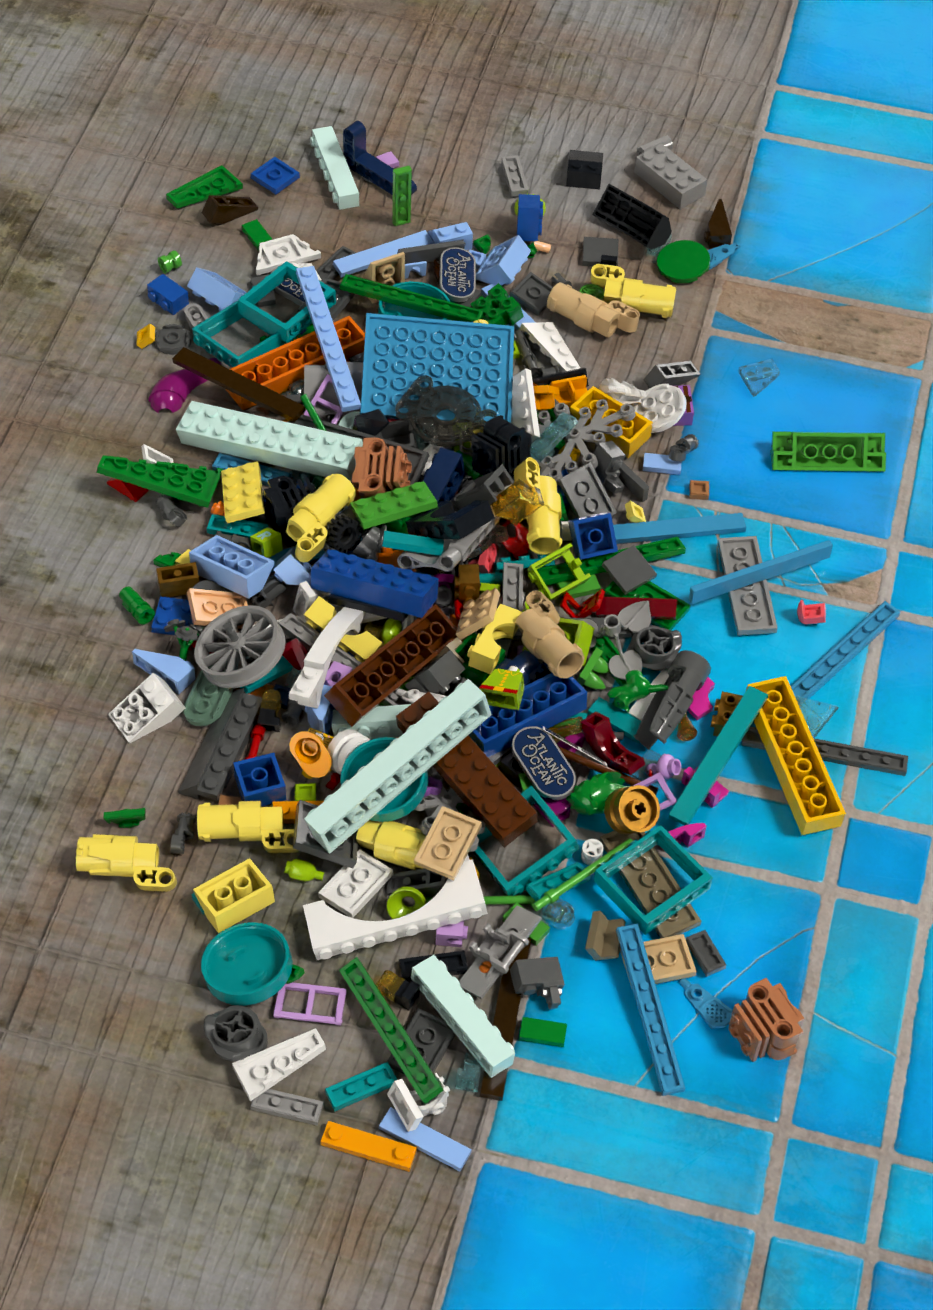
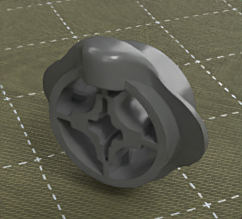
M381 524L378 527L374 526L373 528L365 529L361 536L362 541L351 554L377 562L379 558L378 552L382 548L384 531H387V526Z
M650 625L640 630L639 633L633 634L627 651L634 650L640 655L643 668L653 671L666 670L671 666L681 649L682 635L678 630L672 631Z
M230 1006L212 1015H207L204 1019V1032L207 1039L212 1044L216 1054L225 1060L239 1061L267 1048L268 1038L266 1030L261 1025L257 1015L245 1006Z

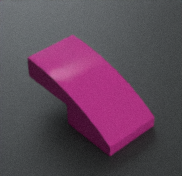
M705 823L689 824L673 829L668 833L679 844L683 842L687 847H690L704 838L707 826Z

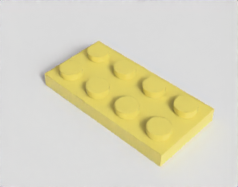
M258 461L222 470L226 522L231 523L265 514L261 471Z

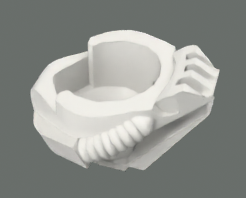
M605 378L601 385H599V390L622 404H630L634 407L642 403L641 399L646 398V391L639 390L625 381L619 383L613 378Z

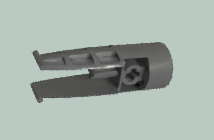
M688 650L680 651L668 670L669 677L664 684L668 686V690L655 693L640 723L637 734L633 736L646 749L649 750L658 739L665 744L667 738L672 734L693 702L692 696L695 691L702 688L711 672L710 664L704 657Z

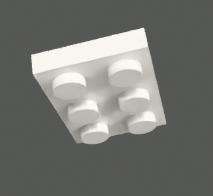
M359 849L357 851V863L354 868L343 866L318 892L319 898L347 916L354 918L394 875L393 869Z

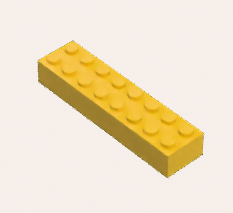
M784 676L748 684L746 691L751 686L768 694V698L754 719V723L801 835L841 827L846 815L787 677Z

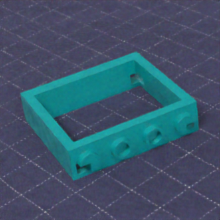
M286 261L238 299L239 314L273 335L277 332L280 333L281 339L289 343L312 324L307 306L286 323L281 322L255 306L258 301L287 278L299 284L296 275V268L298 267ZM319 281L328 309L336 304V290Z
M238 301L192 328L194 343L205 349L207 353L215 356L220 362H224L230 368L287 344V342L281 339L280 333L277 332L273 335L239 314ZM241 318H245L270 335L269 338L240 356L235 355L211 338Z
M532 786L520 794L531 806L535 803L566 841L509 882H507L478 845L473 853L507 896H515L518 893L522 894L526 884L542 878L548 871L555 870L563 860L573 857L572 854L579 850L577 840ZM486 827L483 833L477 834L478 844L492 835Z
M661 825L653 831H647L641 839L632 841L628 848L622 852H616L608 862H602L600 867L595 870L594 882L634 924L638 923L639 929L645 935L707 892L711 887L713 879ZM658 844L694 881L644 915L609 878Z

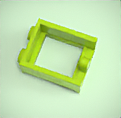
M571 543L535 562L527 569L530 581L535 583L538 591L542 592L550 601L587 582L591 577L589 573L585 575L580 568L582 565L579 558L575 559L570 551L572 548ZM562 556L575 576L576 581L551 594L537 570Z

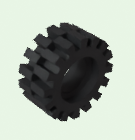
M341 514V516H335L336 520L334 518L330 520L332 524H327L329 529L327 530L326 544L341 553H348V550L352 551L354 550L353 546L356 547L358 545L356 543L357 540H361L359 535H362V531H360L362 527L358 521ZM346 529L344 536L340 539L342 532Z

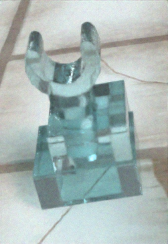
M467 1052L464 1055L463 1069L458 1068L455 1089L478 1092L481 1065H479L476 1059L470 1060L468 1058L469 1053Z

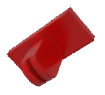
M337 772L333 773L326 787L333 790L340 782L341 775Z

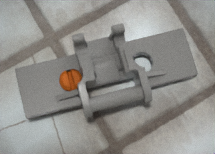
M516 906L499 929L497 928L494 931L491 925L487 923L483 928L486 939L480 947L475 942H472L469 946L476 960L460 979L461 988L482 999L497 978L508 972L509 965L521 949L529 944L527 938L542 920V917L520 906Z

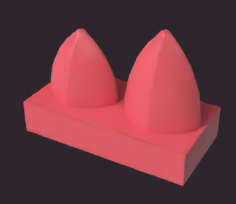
M492 535L486 536L483 543L479 544L473 551L479 558L468 562L469 564H479V572L481 573L493 572L498 546Z

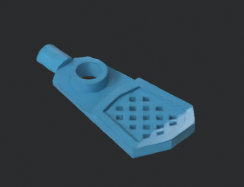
M735 242L731 245L724 244L708 250L710 255L709 270L734 254L735 249L741 246Z
M686 978L679 981V984L686 990L685 996L711 1029L725 1028L729 1025L733 1012L732 1009L717 997L712 996L699 984H691ZM699 992L701 996L697 997L694 993Z

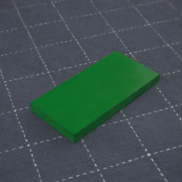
M614 581L604 590L605 597L677 599L676 620L651 619L650 624L672 630L691 607L690 604L651 581L624 595Z

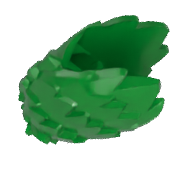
M605 772L597 774L575 786L572 793L566 799L572 804L571 809H575L579 814H605V802L608 796L616 789L630 786H623L625 780L621 778L622 775L620 773Z

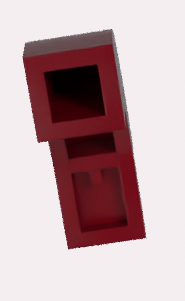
M595 711L580 722L587 742L596 756L607 763V767L632 775L645 765L643 757L627 750L618 741L608 717Z

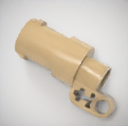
M561 282L553 287L547 300V308L550 311L574 321L576 326L590 333L597 332L609 338L617 328L632 333L638 327L640 317L638 310L616 300L607 304L590 294L581 293L573 289L572 286Z
M532 591L526 596V603L530 609L522 612L515 621L523 635L522 643L537 659H542L556 677L570 678L581 669L585 658L582 649L576 643L572 644L565 637L564 631L557 625L560 621V616L553 603L542 592Z

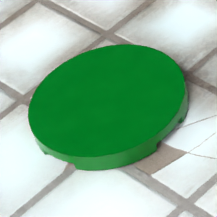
M680 240L666 245L658 254V271L674 283L694 282L709 270V252L703 245L695 241Z

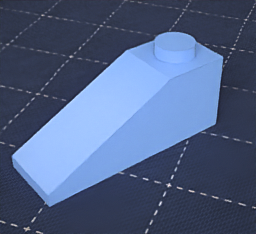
M139 649L132 651L135 665L150 675L155 673L164 679L177 694L184 691L195 680V668L189 661H184L177 656Z

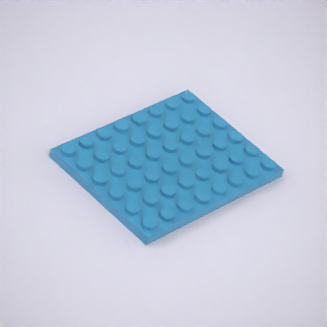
M366 313L360 414L380 409L386 419L402 420L412 417L413 421L471 424V426H483L488 420L502 415L504 420L511 423L514 326Z

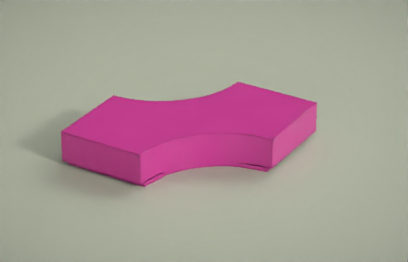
M709 677L702 688L695 691L692 696L693 702L687 710L697 721L713 711L708 694L713 690L715 683Z

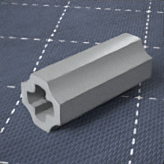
M668 135L638 147L637 153L640 155L660 143L671 150L673 143Z

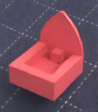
M800 600L797 607L799 621L802 624L825 623V603L805 605L804 600Z

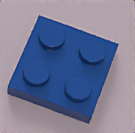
M273 157L251 173L252 180L275 195L300 178L298 171L276 157Z
M160 596L151 627L153 633L175 635V631L165 632L164 627L168 625L167 623L174 619H179V621L185 620V626L193 625L188 600Z

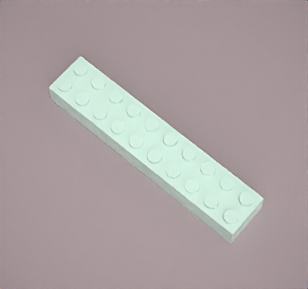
M191 401L176 428L181 444L323 477L337 473L345 476L350 482H352V474L356 466L355 447H363V441L360 438Z
M469 679L464 683H460L449 696L442 698L436 707L427 711L422 719L416 724L409 726L402 736L394 739L389 747L383 752L376 754L369 764L361 767L355 776L350 780H346L335 793L328 795L322 804L307 814L304 819L313 837L329 854L333 852L492 715L486 695Z

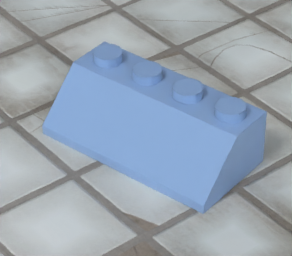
M215 535L189 552L190 563L196 562L199 576L248 599L263 589L274 566L273 560L218 535Z

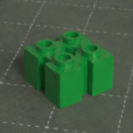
M499 283L487 291V297L483 298L480 296L470 304L471 308L484 311L482 320H486L489 324L507 325L511 323L514 325L524 317L520 304L512 296L509 297L507 291Z

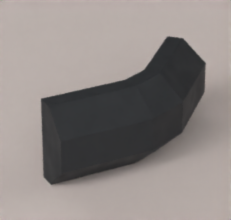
M608 184L592 214L651 250L665 245L672 232L668 217L611 184Z

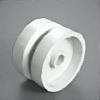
M352 729L339 732L332 739L327 749L332 763L330 769L341 775L343 765L348 756L358 746L371 739Z

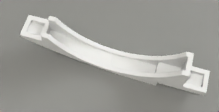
M343 607L332 618L305 657L304 667L289 692L290 700L298 701L300 705L318 709L325 678L334 652L348 631L360 632V623L366 612Z

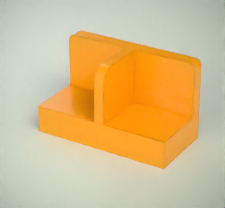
M586 375L551 382V386L559 387V395H554V398L559 403H565L568 407L573 405L588 391L586 388Z
M550 385L533 386L536 410L546 411V409H553L555 407L554 395H559V387Z

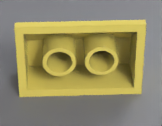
M250 858L193 889L207 919L218 933L275 902L272 885Z

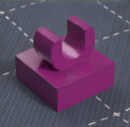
M434 573V577L439 578L438 588L446 586L451 590L450 585H453L454 575Z

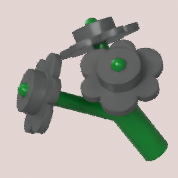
M174 619L167 623L168 625L164 627L165 632L175 631V636L180 644L179 657L186 661L188 648L199 638L204 629L192 624L185 626V620L179 621V619Z

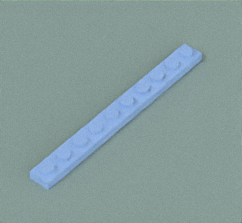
M314 266L296 268V275L342 412L359 410L361 403Z

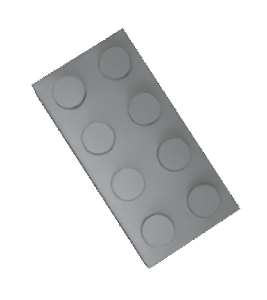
M662 143L636 157L634 173L679 209L705 196L707 179Z

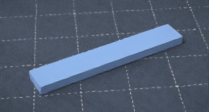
M424 230L334 260L333 266L340 277H344L345 274L350 275L367 269L373 261L397 254L398 249L434 244V241L427 231Z

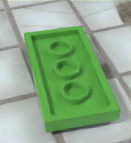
M424 481L396 488L389 492L378 493L375 496L362 498L350 503L351 510L363 530L438 508L437 500Z

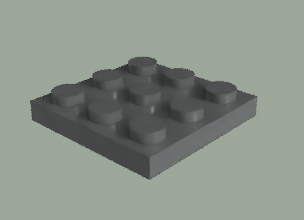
M299 800L296 805L293 849L354 868L357 863L358 842L356 836L358 830L329 854L313 837L304 819L312 809L318 806Z

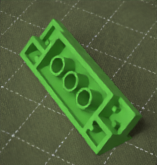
M772 431L770 450L772 470L885 471L886 469L885 433Z

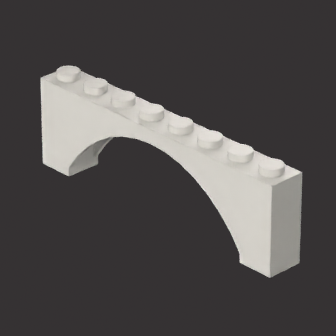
M473 859L464 861L455 880L448 878L442 889L427 904L397 919L387 921L354 919L333 910L326 905L324 900L303 905L316 960L329 959L342 953H351L364 947L370 948L375 944L392 942L397 938L414 936L419 932L436 930L441 926L457 924L463 920L475 919L488 914Z

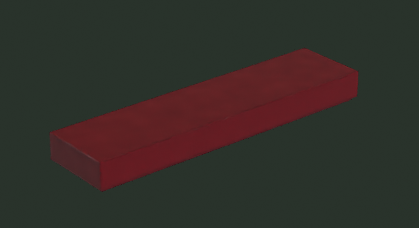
M604 597L600 609L596 611V617L605 618L611 614L618 616L619 612L625 607L648 600L651 619L676 620L677 599Z

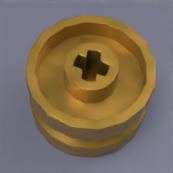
M635 785L613 791L605 802L604 813L606 821L616 832L621 834L641 833L655 826L660 814V805L653 791L645 786Z

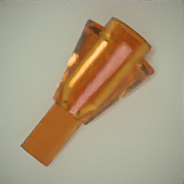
M687 712L678 724L677 737L682 741H690L697 736V730L687 717Z

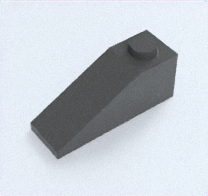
M691 361L657 364L648 373L644 381L648 388L659 384L679 386L699 377L700 373Z
M427 869L393 873L394 875L388 880L387 895L390 896L396 889L401 887H412L420 891L425 898L435 897L448 878Z

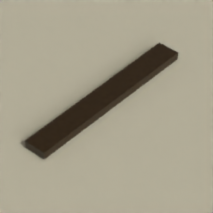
M185 347L172 358L174 364L294 423L305 411L304 405Z
M527 938L529 944L521 949L509 965L508 972L502 975L493 1026L499 1029L501 1037L506 1043L509 1042L511 1045L514 1039L521 994H515L510 968L516 960L528 959L531 939ZM508 1068L492 1078L484 1070L480 1097L503 1100Z

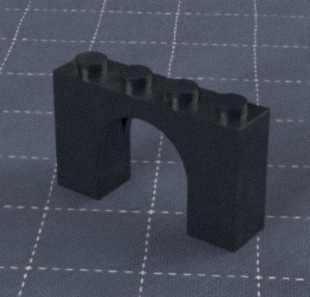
M475 500L457 512L454 511L451 501L437 502L438 508L421 512L405 521L410 535L436 539H462L495 519L488 500Z

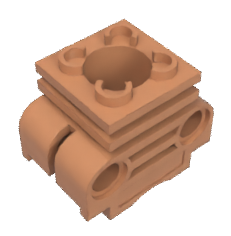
M364 438L363 447H355L356 466L352 474V484L358 489L361 498L372 497L378 493H385L410 485L408 476L412 471V464L401 446H397L396 450L393 446H389L388 449L381 438Z
M766 977L749 987L746 999L742 1001L741 1006L739 1003L734 1005L729 1023V1031L734 1038L738 1039L743 1053L749 1056L752 1062L756 1061L758 1056L760 1058L764 1057L765 1052L774 1060H782L797 1053L795 1047L799 1036L803 1034L801 1026L805 1018L799 1009L791 1004L787 992L781 983L772 986Z

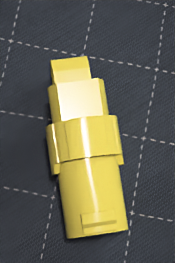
M596 264L592 267L590 282L605 288L603 301L607 304L616 300L639 312L662 315V318L672 317L676 287L668 284L667 287L645 284L643 280L624 278L625 272L618 266Z
M529 457L514 469V488L519 496L525 498V517L528 523L527 541L530 550L536 554L548 555L557 551L562 544L559 520L562 517L561 497L557 493L555 479L549 476H540L538 462Z
M337 473L327 476L323 484L314 493L307 494L294 507V515L288 521L286 532L297 542L295 558L298 561L304 563L310 561L324 547L327 537V524H331L330 520L332 518L335 519V515L354 501L356 496L355 488L345 476Z
M239 801V804L211 805L210 802L198 805L197 829L198 839L211 842V839L239 838L240 842L262 841L263 847L268 853H296L299 851L293 849V845L288 844L289 838L294 837V829H283L282 807H261V801ZM281 837H284L283 840L285 846L281 845ZM270 838L275 839L272 846L269 844Z

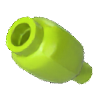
M390 618L386 620L381 634V639L384 642L383 646L402 631L401 621Z
M300 859L287 861L284 871L290 878L305 882L313 879L323 880L324 872L316 870L312 863Z

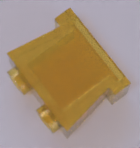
M520 479L496 496L498 500L492 503L495 516L509 519L514 525H517L544 505L540 489L535 486L531 488Z

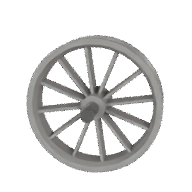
M260 606L237 607L221 614L205 627L195 645V660L205 677L212 684L221 688L243 687L261 679L276 666L285 649V634L269 610ZM244 624L241 633H239L237 626ZM219 638H221L222 640L226 641V642L216 643ZM254 651H264V652H263L262 655H259V654H257V653L254 652ZM250 657L255 659V661L247 665V659ZM239 661H241L243 668L236 670Z

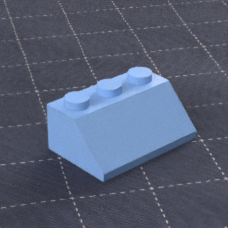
M519 235L493 247L476 272V280L494 285L499 283L501 286L511 284L515 280L514 276L520 272L522 264L528 260L527 257L531 250Z
M197 267L187 285L188 288L193 290L192 294L200 298L203 296L206 298L205 302L212 306L217 305L219 311L238 301L242 295L247 293L219 274Z

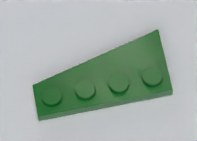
M221 165L167 193L166 199L174 207L181 208L207 200L209 195L220 196L243 189V183Z

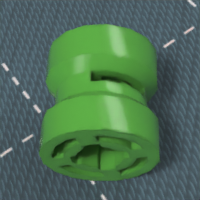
M175 250L169 252L167 256L162 255L158 257L159 267L165 274L173 268L177 269L182 266L181 258Z

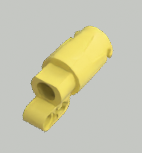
M371 820L358 829L356 836L360 847L374 851L375 858L412 870H416V868L425 869L414 864V859L426 838V835L420 829L395 821L377 822Z
M93 834V837H79L76 849L77 871L89 872L90 875L133 877L137 887L145 891L167 892L176 887L177 879L173 871L169 868L158 867L159 848L157 844L138 843L137 836ZM147 875L149 879H145V882L142 883L140 879ZM165 875L172 877L168 884L160 882L161 878Z

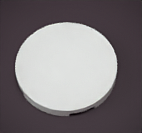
M659 384L646 390V398L641 399L642 403L634 406V410L652 421L651 433H657L669 429L681 419L687 402L680 388L669 384Z

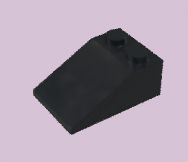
M570 150L566 187L600 190L603 153Z

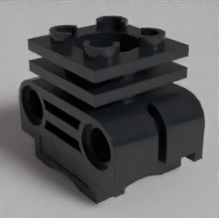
M502 415L488 420L484 426L483 433L479 432L477 436H471L472 469L483 476L497 470L503 464L514 481V469L525 459L531 457L532 435L526 432L524 427L518 428L504 420Z
M287 476L269 479L268 484L270 488L264 489V497L266 499L264 516L272 525L273 530L281 533L282 541H285L287 547L295 546L297 542L286 532L288 521L294 515V507L307 494L316 491L315 485L310 483L308 477L304 478V486L301 479L297 480V486H295L293 480Z

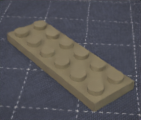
M612 831L600 836V842L608 853L629 838L633 841L644 837L645 832L621 834ZM654 847L618 871L645 915L681 890ZM688 904L654 929L660 938L680 935L701 925V920L691 904Z

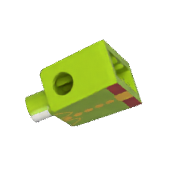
M510 666L508 670L494 669L482 683L479 689L486 695L488 705L519 710L524 693V678L517 667Z

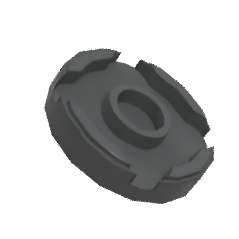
M169 324L156 332L155 344L159 351L174 355L183 347L187 349L190 347L191 335L189 330L184 329V326Z

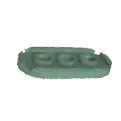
M201 670L184 704L186 708L183 712L187 721L194 726H206L215 722L222 715L234 688H221L212 684Z

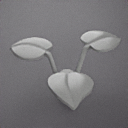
M648 600L625 607L619 612L618 616L613 614L606 616L604 625H601L599 632L598 626L594 621L580 619V621H584L595 628L590 648L596 645V637H600L603 631L608 636L615 637L619 655L613 656L609 661V670L614 677L626 680L625 675L629 671H642V660L637 652L634 650L622 652L619 633L621 628L624 630L628 628L633 633H639L643 628L650 626L651 613Z

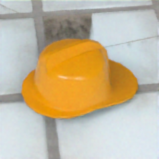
M300 731L291 738L289 743L290 751L307 775L313 778H320L330 771L332 765L331 757L321 737L308 731Z

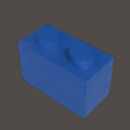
M164 274L147 284L148 298L172 315H175L189 304L188 291Z

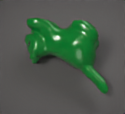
M632 670L625 675L626 684L612 688L607 695L610 698H614L612 704L616 708L623 709L629 713V705L632 702L644 699L650 693L668 690V686L663 684L651 685L641 671Z

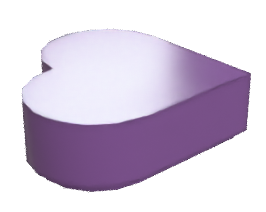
M428 776V786L424 797L430 794H440L443 786L442 782Z

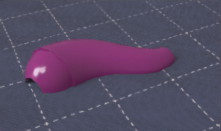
M217 358L209 359L222 365V362H220ZM186 369L167 374L158 380L150 392L149 402L151 407L158 413L164 408L174 413L182 407L188 394L194 388L208 380Z

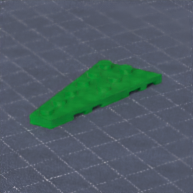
M103 455L96 473L208 508L221 478L223 468H216L215 471L206 470L205 466H199V469L189 468L187 464L157 461L156 464H151L139 459V462H132L123 457Z

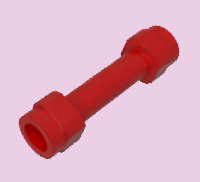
M261 725L253 727L251 747L248 757H245L244 760L257 757L260 741L264 740L265 727Z

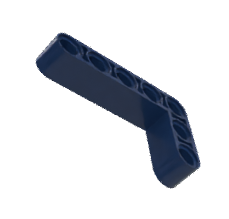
M357 120L343 130V155L348 167L393 195L394 168L366 152V128L362 122ZM411 180L412 195L417 191V186L413 180Z

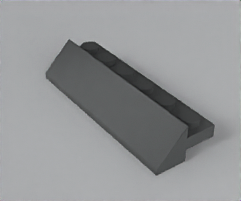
M244 688L232 692L222 715L215 722L211 723L178 791L179 794L195 799L204 796L218 801L223 788L227 787L234 773L233 763L240 760L251 737L252 729L257 724L256 718L264 704V698L244 693Z

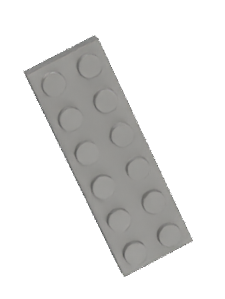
M757 536L718 538L717 544L724 575L762 563ZM766 579L728 592L737 635L777 633L778 627Z

